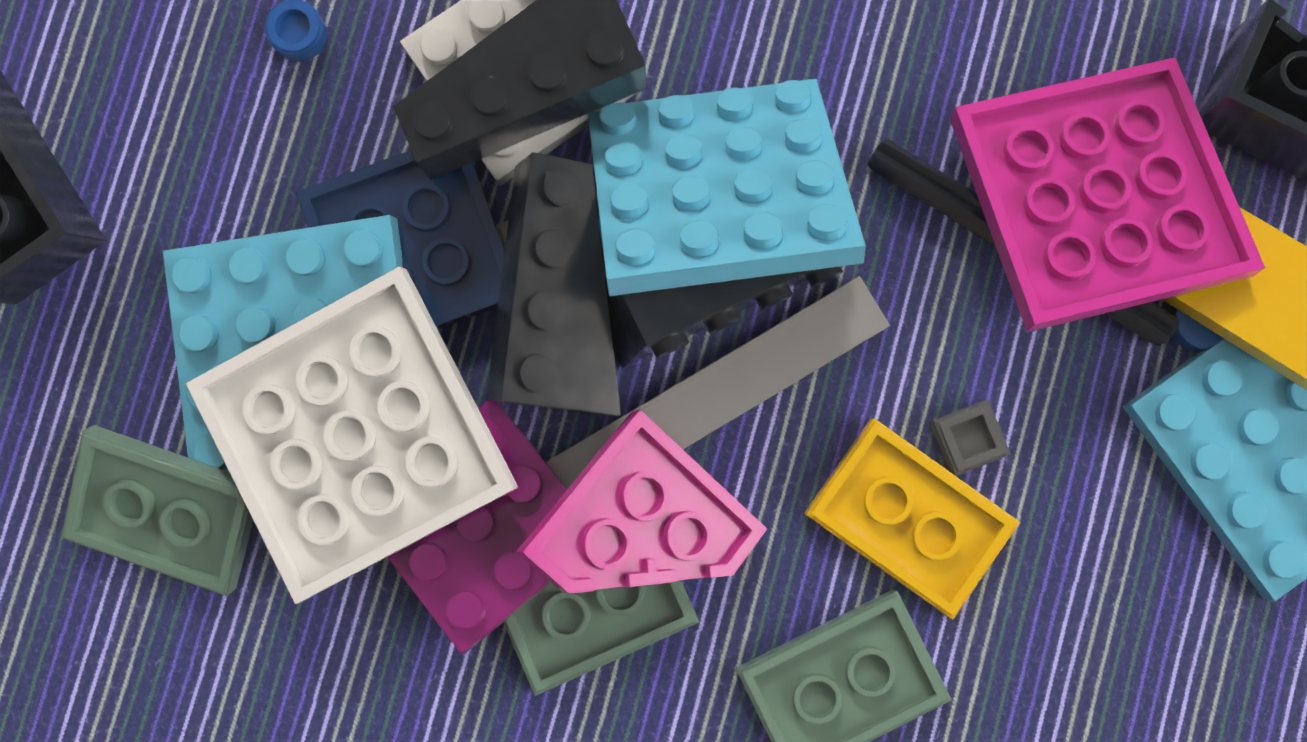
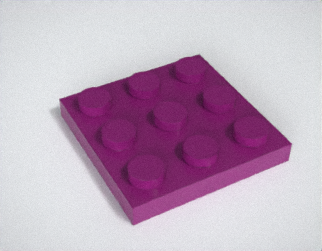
M487 401L478 409L519 488L387 557L461 654L467 653L551 583L516 551L567 490V487L498 402Z

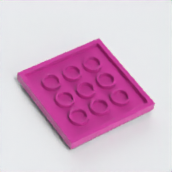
M1175 57L955 107L949 118L1027 332L1251 278L1265 269Z

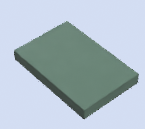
M96 425L83 430L61 538L225 596L231 594L237 588L253 518L230 472Z
M682 580L634 587L598 589L571 594L561 592L550 583L504 621V625L535 696L700 623Z
M894 589L736 667L771 742H870L952 701L898 591Z

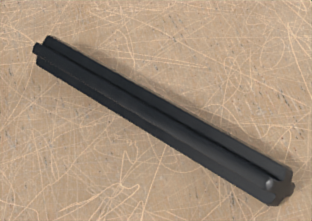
M883 139L878 144L868 161V166L871 170L995 246L977 193L890 139ZM1153 302L1104 313L1154 345L1166 344L1173 337L1180 323L1175 315Z

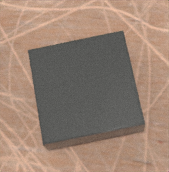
M988 399L929 421L947 467L955 476L1011 454Z

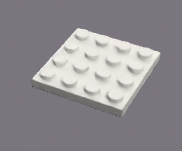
M402 267L395 268L186 383L295 604L322 592L519 488L407 269Z

